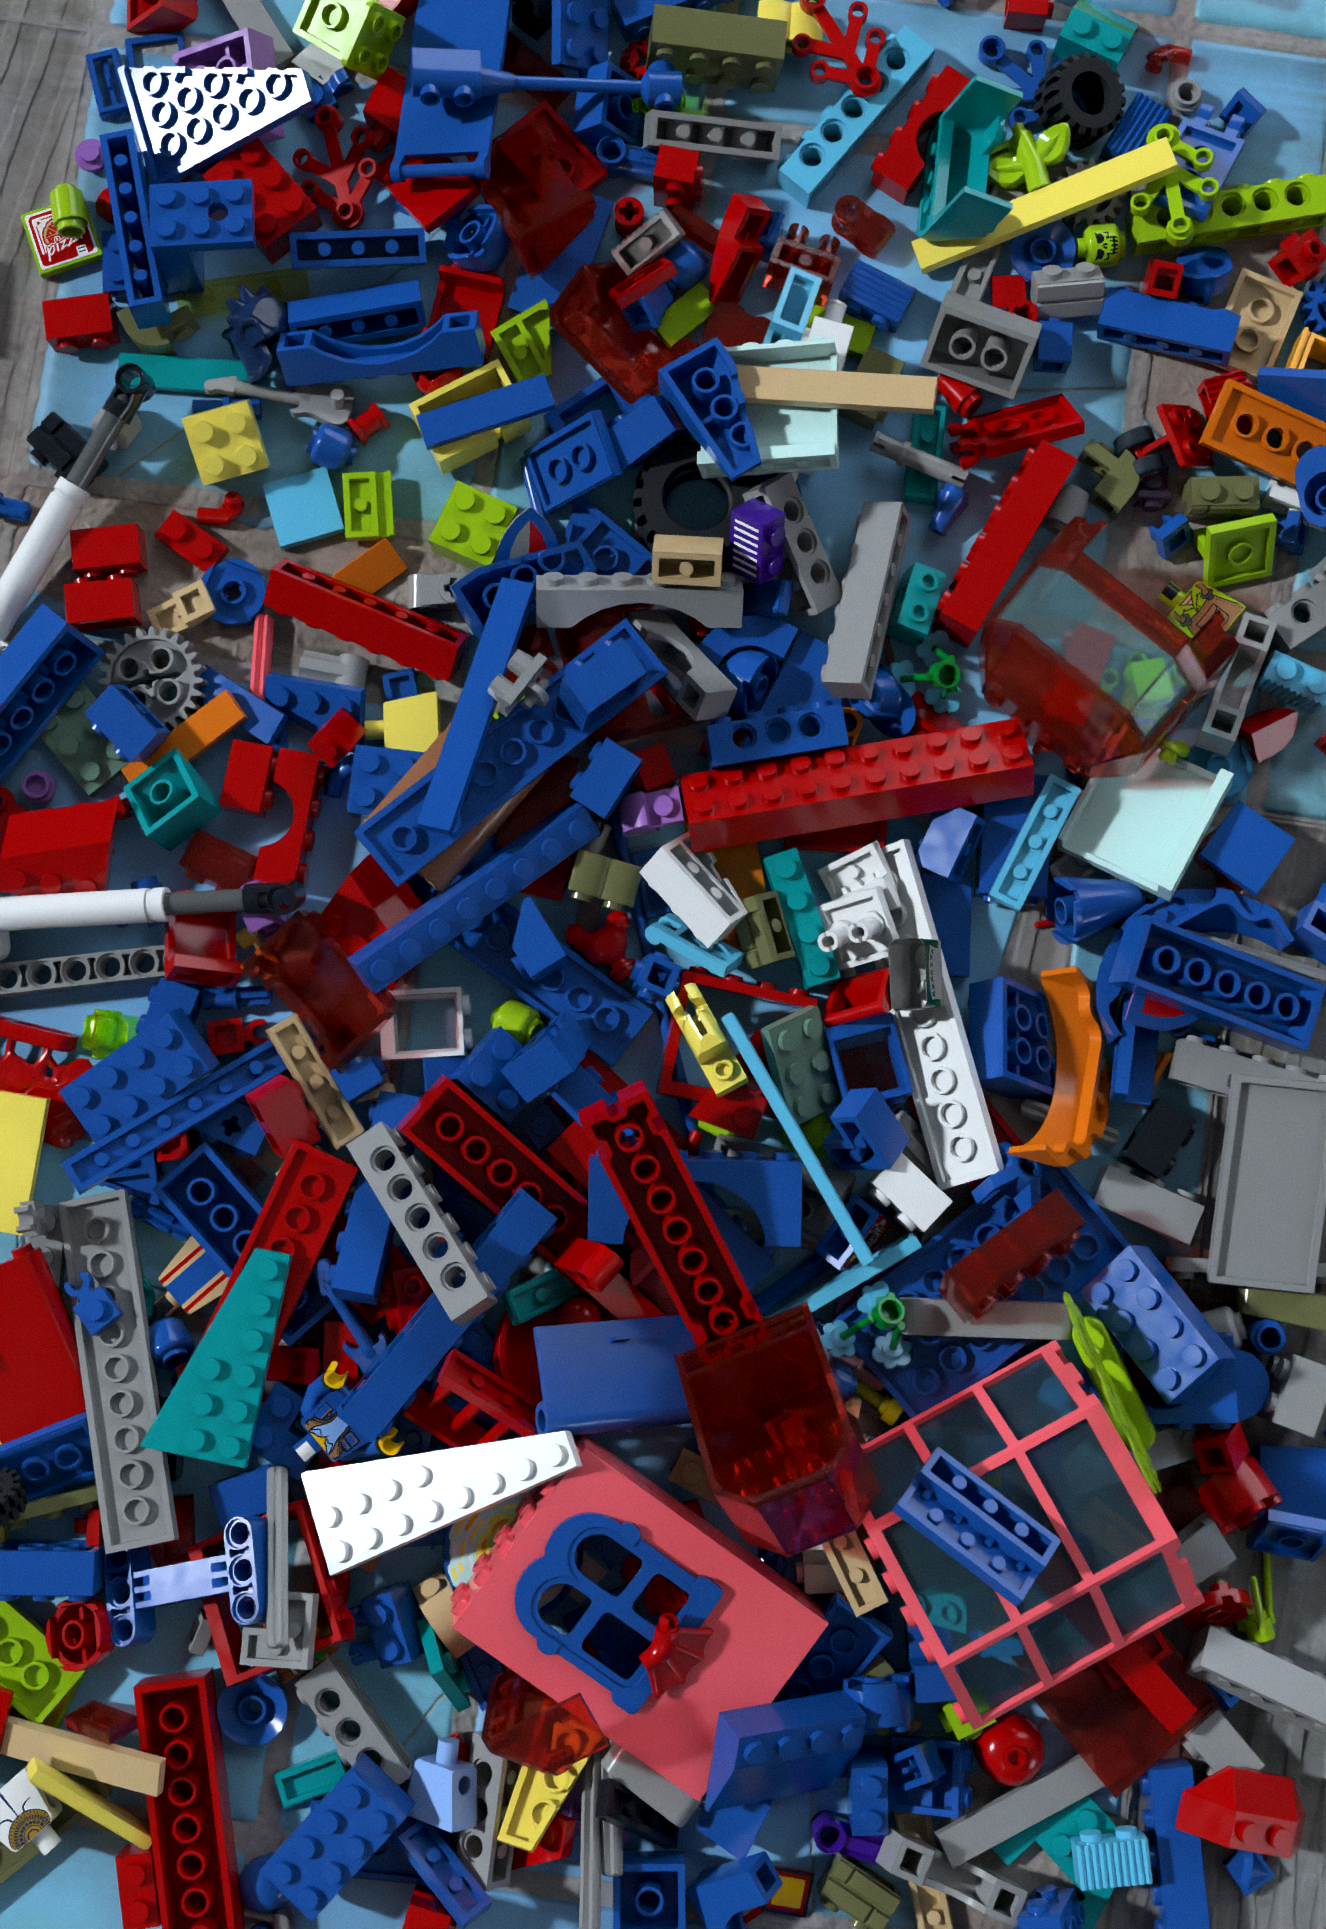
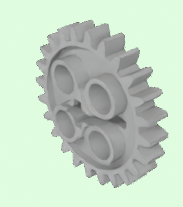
M150 626L147 634L145 630L136 628V638L125 633L124 639L126 644L122 645L114 642V647L118 652L115 655L111 653L105 654L111 663L110 666H100L101 670L107 672V677L98 679V683L107 687L110 684H125L127 687L137 685V687H133L130 690L138 699L145 695V706L169 731L170 725L176 728L181 724L180 720L182 718L185 720L191 716L189 713L191 709L199 710L201 708L195 702L197 698H206V694L199 691V687L208 684V681L200 678L199 674L205 672L207 667L196 664L203 656L198 652H191L195 645L189 641L183 642L184 636L177 632L172 636V631L167 628H163L159 632L158 628ZM169 654V664L162 669L160 666L161 659L164 655ZM137 663L138 672L135 676L130 677V667ZM179 672H180V674H181V675H180L179 677H177V678H174V679H171V678H170V677H172V676L178 674ZM152 683V687L145 685ZM177 686V696L174 700L169 701V690Z

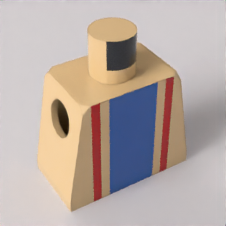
M192 1236L159 1275L158 1279L167 1291L154 1301V1305L167 1318L180 1306L189 1315L195 1314L220 1299L229 1277Z

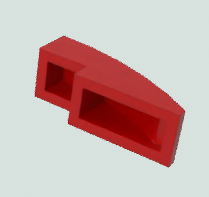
M733 193L721 224L713 256L709 288V301L712 304L737 307L765 250L758 240L773 211L758 196Z

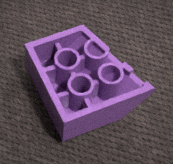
M249 27L171 54L175 65L189 69L244 67L251 70H267V68H276L273 38ZM282 124L258 137L263 145L285 138L284 126Z

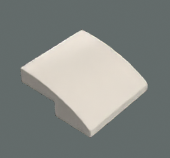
M877 840L817 870L832 901L881 886L889 910L892 911L901 906L891 870Z

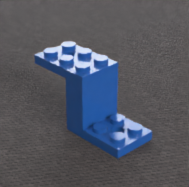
M252 179L149 184L150 248L164 276L167 295L205 292L204 251L255 248L254 185ZM217 210L228 212L226 218L221 221L211 219V215ZM116 230L102 231L103 293L108 292L111 298L127 297Z

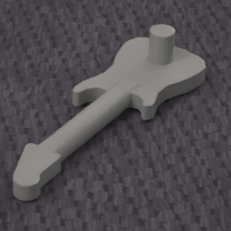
M237 376L209 379L204 383V391L208 395L221 394L234 397L235 394L298 405L296 408L291 409V416L293 418L309 417L322 424L327 422L341 428L348 425L346 421L351 418L354 405L353 388L344 384L310 385L306 387L296 385L291 387L297 391H291L259 384L251 385L248 382L238 381Z

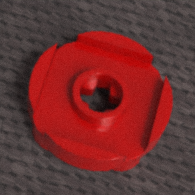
M1220 1582L1209 1587L1210 1592L1202 1594L1205 1600L1204 1603L1182 1614L1181 1619L1186 1629L1194 1631L1201 1630V1624L1210 1622L1212 1625L1225 1627L1248 1616L1246 1608L1252 1610L1253 1605L1246 1590L1231 1589L1229 1582Z

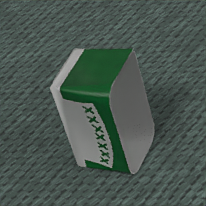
M923 938L893 940L888 947L891 1009H902L895 1011H910L944 1007L941 940ZM923 945L925 969H921L915 961L916 951ZM924 980H926V1004L922 1003L917 997V987Z

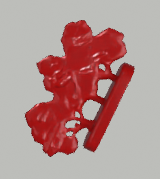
M0 1015V1037L7 1038L5 1054L0 1058V1090L51 1099L43 1142L60 1149L72 1147L74 1141L84 1136L85 1131L58 1091L92 1068L93 1065L89 1059L79 1058L67 1065H58L52 1057L53 1050L74 1052L79 1036ZM17 1041L43 1047V1054L34 1064H29L14 1051ZM47 1066L53 1069V1076L51 1078L46 1076Z

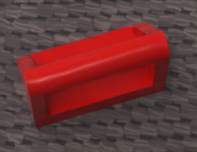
M889 967L841 979L832 984L823 1016L824 1025L830 1028L888 1013L892 1010Z

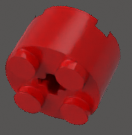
M1254 1456L1245 1458L1236 1473H1217L1197 1489L1198 1493H1195L1199 1502L1211 1520L1216 1523L1224 1537L1233 1533L1238 1528L1242 1531L1259 1520L1256 1516L1263 1510L1266 1512L1268 1509H1274L1283 1502L1280 1493Z

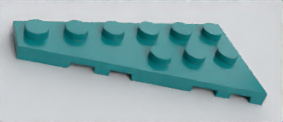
M259 1247L254 1249L140 1447L240 1468L247 1467L293 1254Z

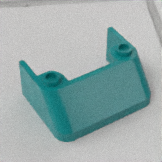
M976 74L933 123L928 133L925 148V168L922 177L917 236L931 242L983 238L988 233H992L997 224L1012 210L1013 203L986 194L990 153L997 146L999 147L1003 144L1007 135L1005 117L1021 101L1023 92Z

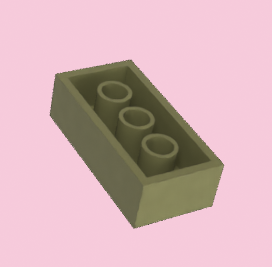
M655 3L648 38L646 71L653 62L667 60L673 63L675 71H681L682 80H686L690 84L708 83L719 85L725 89L739 87L751 89L756 93L774 92L785 57L787 21Z

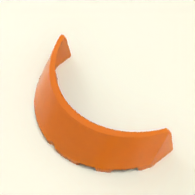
M1076 966L1041 971L1040 980L1050 1006L1056 1041L1054 1092L1046 1119L1037 1134L1021 1146L1009 1147L1008 1151L1009 1155L1054 1167H1068L1078 1160L1088 1158L1092 1153L1090 1147L1094 1139H1101L1109 1115L1110 1101L1108 1100L1112 1066L1105 1057V1045L1108 1043L1094 1004V998L1096 997L1094 985Z

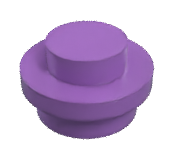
M86 139L75 150V160L84 171L98 173L105 168L101 142L99 140Z
M33 770L23 778L21 790L27 800L32 803L42 804L48 802L54 796L56 782L48 772Z

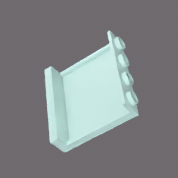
M817 336L805 341L782 339L776 343L769 344L747 342L742 344V346H724L736 365L838 371V352L834 338L828 339ZM746 403L749 421L752 424L761 458V465L742 476L839 469V409ZM701 446V451H697V466L702 478L727 477Z
M1120 723L1116 732H1109L1101 748L1104 754L1100 761L1094 760L1086 775V779L1089 781L1085 789L1080 791L1072 806L1074 808L1068 819L1066 818L1057 836V849L1170 902L1232 785L1234 773L1221 768L1217 775L1177 757L1175 764H1165V761H1160L1158 758V754L1162 751L1161 749L1125 734V725Z

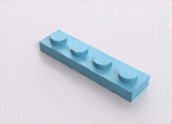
M1051 773L1048 775L987 897L1017 912L1021 910L1081 788Z

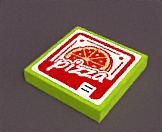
M85 197L84 202L88 224L85 227V234L77 238H65L59 235L58 230L53 224L51 205L20 215L42 279L102 260V246Z

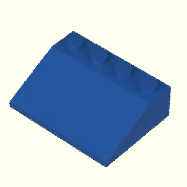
M845 1690L719 1712L704 1808L707 1812L833 1787L862 1746L867 1714Z

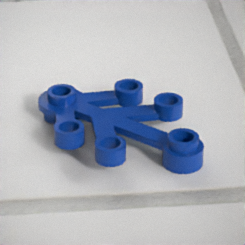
M989 35L983 38L978 49L979 61L984 66L997 67L1021 87L1013 88L1023 92V98L1019 103L1038 102L1034 99V93L1039 88L1038 83L1046 76V44L1041 40H1033L1027 47L1026 59L1031 63V77L1004 55L1006 46L1000 37ZM1039 49L1042 54L1035 55L1031 50ZM993 52L996 57L987 56L985 53ZM1063 60L1055 62L1052 69L1055 68L1058 64H1060ZM1074 99L1076 105L1079 107V109L1082 110L1079 102L1076 99ZM1016 107L1012 110L1008 122L1009 126L1012 127L1014 124L1019 123L1014 117L1021 116L1025 120L1021 123L1026 128L1028 124H1037L1036 119L1039 115L1034 110Z

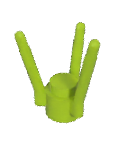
M1264 1552L1263 1581L1265 1608L1262 1607L1257 1578L1251 1576L1250 1584L1254 1607L1252 1610L1247 1609L1248 1616L1236 1622L1238 1632H1245L1247 1640L1256 1643L1267 1642L1276 1636L1273 1627L1276 1620L1273 1612L1270 1553ZM1218 1579L1217 1583L1224 1581L1222 1579Z

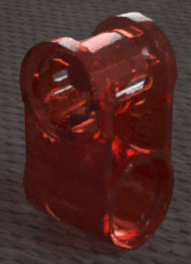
M854 195L842 196L835 205L834 214L831 219V226L834 232L855 246L866 257L875 259L896 232L894 224L886 216L877 213Z

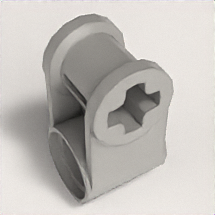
M419 573L409 575L407 577L408 609L418 614L459 610L455 599L451 595L452 592L449 586L464 576L459 573Z

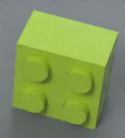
M456 481L428 539L432 552L472 570L495 563L499 542L505 530L514 518L519 515L518 507L460 481Z

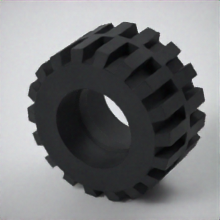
M1081 52L1078 56L1075 53L1063 60L1038 83L1039 88L1034 93V99L1038 101L1033 105L1034 112L1039 115L1036 119L1038 126L1043 125L1044 129L1047 130L1056 124L1068 123L1071 134L1069 150H1072L1074 147L1077 150L1083 149L1113 130L1118 125L1117 121L1124 114L1121 108L1126 105V98L1122 96L1125 87L1124 83L1120 84L1118 78L1121 77L1118 71L1113 72L1111 70L1112 64L1108 60L1102 62L1101 56L1094 54L1090 57L1088 52ZM1072 90L1076 91L1083 98L1087 113L1079 109L1074 102Z

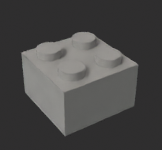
M1284 1351L1276 1353L1275 1356L1271 1355L1265 1368L1269 1376L1270 1392L1266 1404L1255 1416L1314 1438L1326 1405V1366Z

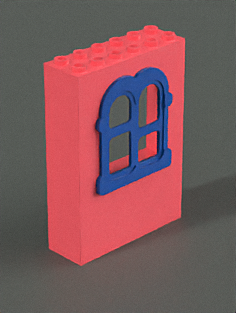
M587 1434L577 1435L573 1439L582 1467L539 1485L532 1496L526 1494L515 1510L517 1513L515 1519L510 1525L505 1523L499 1529L493 1540L496 1544L489 1554L483 1552L472 1567L474 1574L466 1584L461 1582L450 1597V1601H452L450 1610L452 1613V1628L699 1802L708 1787L719 1712L771 1703L829 1623L817 1601L811 1596L805 1594L800 1588ZM593 1534L606 1535L642 1560L641 1568L620 1595L614 1596L582 1574L577 1568L574 1560L575 1550L585 1537ZM656 1574L665 1576L689 1595L688 1601L677 1614L679 1619L678 1627L713 1629V1634L709 1637L704 1647V1659L690 1669L684 1684L680 1683L668 1688L659 1699H655L653 1696L649 1675L642 1663L635 1673L626 1679L582 1649V1642L605 1613L613 1614L652 1642L656 1626L635 1612L633 1604ZM555 1584L573 1586L591 1600L590 1607L567 1635L560 1634L546 1624L538 1611V1601L541 1594L548 1587Z

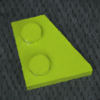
M544 299L490 331L518 382L544 373L546 379L553 376L550 310L548 302Z

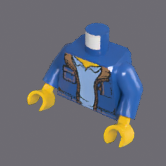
M331 1362L326 1373H323L307 1387L300 1408L302 1414L300 1420L301 1425L308 1434L293 1446L295 1451L305 1462L309 1461L321 1450L333 1462L339 1459L348 1462L371 1458L383 1453L387 1455L398 1453L405 1442L395 1443L391 1440L398 1432L397 1428L392 1427L383 1438L378 1436L371 1444L338 1418L336 1408L352 1389L345 1382L349 1371L339 1375L334 1372L338 1362Z

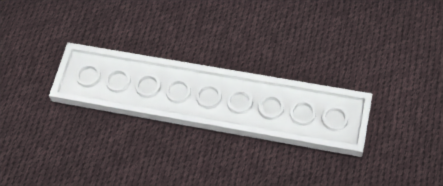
M901 839L882 847L881 849L891 870L901 905L890 911L899 939L923 938L939 940L910 840ZM924 945L919 947L915 954L916 964L921 969H925ZM941 949L944 1007L910 1011H895L902 1009H892L889 1012H892L913 1090L914 1104L937 1185L941 1190H947L989 1177L1003 1170L1004 1164ZM889 957L874 961L877 970L889 967ZM926 980L922 981L917 987V997L924 1004L927 1002Z

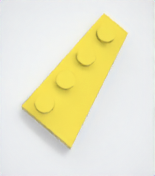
M545 1696L497 1838L501 1843L531 1853L536 1849L604 1736L550 1697Z

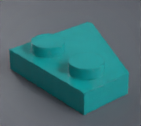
M426 1617L417 1621L432 1678L458 1712L471 1707L468 1691L472 1690L465 1671L458 1669L454 1656L438 1637Z

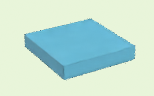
M321 467L262 484L278 542L282 550L345 532L327 468Z

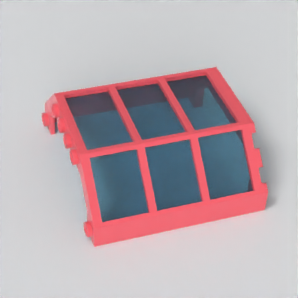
M1056 1340L831 1462L834 1470L828 1472L838 1492L843 1489L845 1490L869 1537L863 1541L873 1560L881 1557L888 1571L881 1575L892 1595L898 1591L901 1594L906 1605L901 1607L900 1610L910 1629L918 1626L924 1640L918 1644L930 1664L936 1660L958 1700L952 1706L962 1725L969 1722L973 1730L1205 1602L1202 1593L1193 1581L1195 1576L1186 1557L1178 1558L1176 1551L1181 1547L1178 1536L1100 1400L1094 1393L1091 1394L1089 1390L1084 1392L1080 1385L1085 1383L1084 1378L1072 1362L1068 1363L1062 1348ZM937 1446L1062 1540L1046 1567L1039 1573L1025 1598L1017 1607L892 1511L908 1485Z

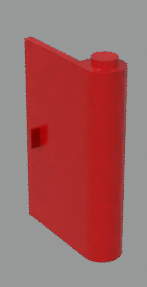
M31 1243L11 1250L13 1257L0 1264V1441L2 1444L86 1411L75 1327L41 1247L33 1248Z

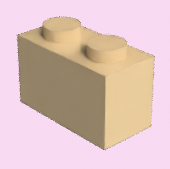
M655 534L652 549L651 583L721 587L724 538Z

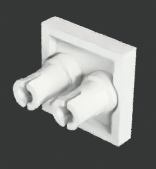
M881 886L817 906L825 932L818 936V945L824 952H833L839 971L889 957V944L893 940L899 939Z

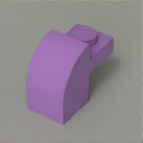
M679 786L648 793L641 791L622 797L617 805L622 836L627 838L660 832L659 827L687 822L682 790Z

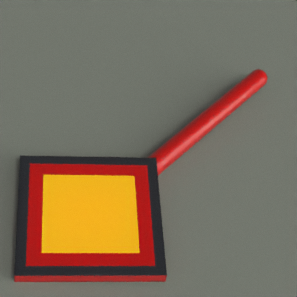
M773 1865L783 1884L767 1904L758 1906L743 1916L744 1923L747 1924L764 1911L806 1918L815 1873Z

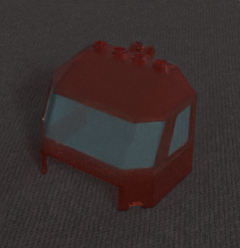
M1075 516L1044 548L985 621L978 646L981 693L990 706L995 709H1002L1010 716V719L1018 718L1025 740L1031 734L1036 737L1037 742L1034 744L1032 752L1037 756L1044 750L1047 752L1053 751L1062 759L1063 764L1069 771L1075 774L1079 773L1084 778L1135 776L1165 741L1170 738L1216 688L1236 653L1239 644L1233 634L1226 635L1221 624L1225 621V618L1220 609L1193 638L1180 630L1082 552L1107 526L1108 521L1097 520L1095 524H1088L1085 517Z

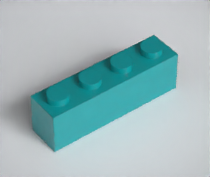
M797 848L765 857L762 865L771 891L777 890L796 955L794 959L805 991L838 981L841 976L833 952H824L818 945V936L824 933L825 929Z

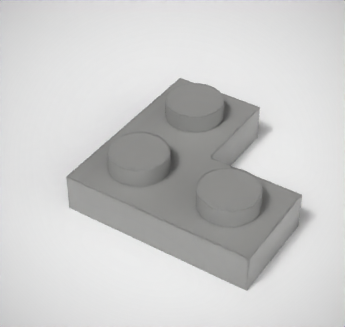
M288 1591V1645L285 1648L272 1649L267 1647L265 1627H243L240 1665L302 1670L313 1669L319 1593Z

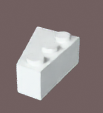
M688 831L661 846L639 873L648 882V885L670 906L672 912L679 916L690 928L694 936L707 948H710L724 939L748 914V911L728 878L721 879L714 867L717 860L713 853H706L705 851L693 853Z

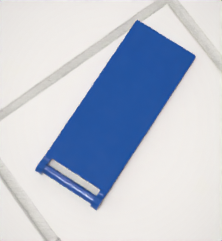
M418 0L395 156L390 164V177L393 183H403L406 179L460 176H476L477 179L490 178V155L499 94L481 97L480 100L475 99L474 103L469 107L456 105L452 98H441L440 102L434 106L424 105L420 101V97H412L411 54L412 47L480 50L482 66L503 70L512 0ZM478 155L475 162L406 165V159Z

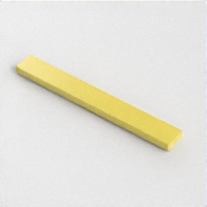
M1164 137L1008 201L1013 203L1012 210L997 224L992 233H988L983 238L932 242L919 238L911 241L922 275L1178 171V164L1167 137Z

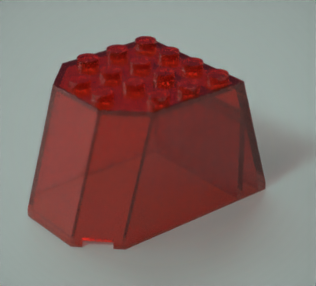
M807 1302L674 1356L710 1489L746 1543L790 1557L859 1528L880 1493L882 1486L854 1408Z

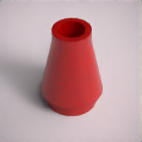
M943 374L937 377V388L957 416L962 415L964 418H968L981 406L983 397L980 395L978 388Z

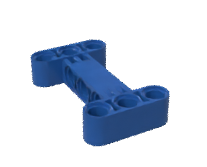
M262 1517L232 1518L224 1529L226 1555L152 1569L151 1554L148 1546L111 1554H105L104 1551L103 1566L106 1607L110 1628H112V1633H110L112 1643L118 1647L138 1646L149 1643L156 1633V1607L229 1594L231 1614L237 1623L241 1625L266 1623V1519ZM247 1528L249 1529L248 1539H247V1536H246V1530H247ZM250 1565H252V1575H250ZM254 1601H255V1604H256V1611H255V1613H254V1610H253V1603H254Z

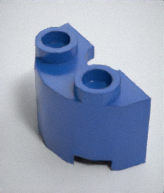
M912 1672L887 1673V1675L882 1677H868L866 1675L841 1677L842 1690H845L867 1714L864 1735L872 1734L878 1728H889L892 1732L910 1730V1721L914 1719Z

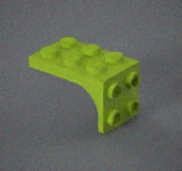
M305 0L292 32L340 59L343 66L378 81L380 75L387 69L389 56L395 43L401 37L406 17L376 0Z

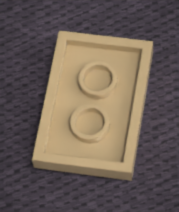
M1242 267L1224 309L1231 310L1234 314L1241 315L1230 360L1227 367L1212 365L1229 372L1242 369L1245 378L1248 377L1251 381L1258 383L1257 374L1259 368L1274 366L1304 292Z

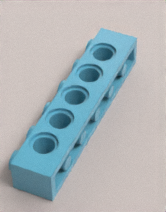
M906 25L897 34L892 32L886 38L884 48L879 53L876 68L882 76L880 93L870 98H860L852 93L849 85H845L840 93L839 101L834 106L828 105L819 118V124L813 130L807 129L798 142L799 147L792 154L788 152L781 159L777 166V185L805 208H808L932 64L935 48ZM889 65H898L901 69L894 70ZM867 80L860 81L863 85H870V82ZM855 112L860 117L851 118L847 113ZM834 136L837 137L839 141L830 142L826 140V137ZM814 160L818 165L808 166L804 162Z

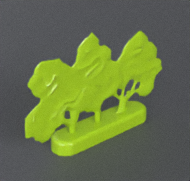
M1064 1291L1063 1300L1067 1306L1070 1321L1074 1326L1072 1329V1339L1109 1418L1127 1449L1134 1453L1146 1483L1153 1493L1157 1495V1491L1161 1493L1162 1487L1158 1480L1157 1472L1152 1465L1151 1458L1146 1451L1155 1442L1156 1431L1154 1424L1105 1323L1095 1316L1083 1317L1071 1295Z

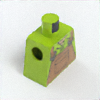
M1170 581L1157 597L1173 609L1162 623L1165 629L1188 654H1194L1200 660L1210 652L1246 608L1242 603L1202 581H1197L1187 593Z

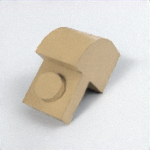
M441 1568L412 1589L420 1603L419 1607L429 1624L456 1659L476 1645L452 1628V1613L450 1612L452 1601H450V1597L454 1591Z

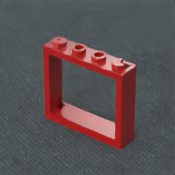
M690 966L689 971L683 970L680 973L681 983L676 992V996L685 1012L689 997L684 985L689 983H696V985L798 1008H804L809 1005L817 1006L818 999L809 998L810 992L790 988L789 993L777 991V985L773 983L757 981L756 986L743 983V977L728 974L724 978L709 976L710 972L708 969ZM672 1014L655 1093L699 1102L708 1088L671 1081L681 1036V1029ZM767 1102L763 1117L777 1119Z
M297 1500L288 1504V1522L295 1519L299 1521L333 1632L330 1635L315 1640V1655L354 1639L353 1629L355 1621L351 1611L346 1608L342 1596L344 1585L339 1575L330 1576L309 1501ZM264 1514V1515H262V1516H260V1517L266 1519V1514ZM247 1528V1530H246L247 1539H248V1536H249V1529H248V1528ZM224 1532L187 1547L190 1561L218 1556V1552L225 1549ZM229 1594L202 1599L227 1687L243 1685L282 1669L240 1665L242 1635L239 1624L233 1619L231 1614Z

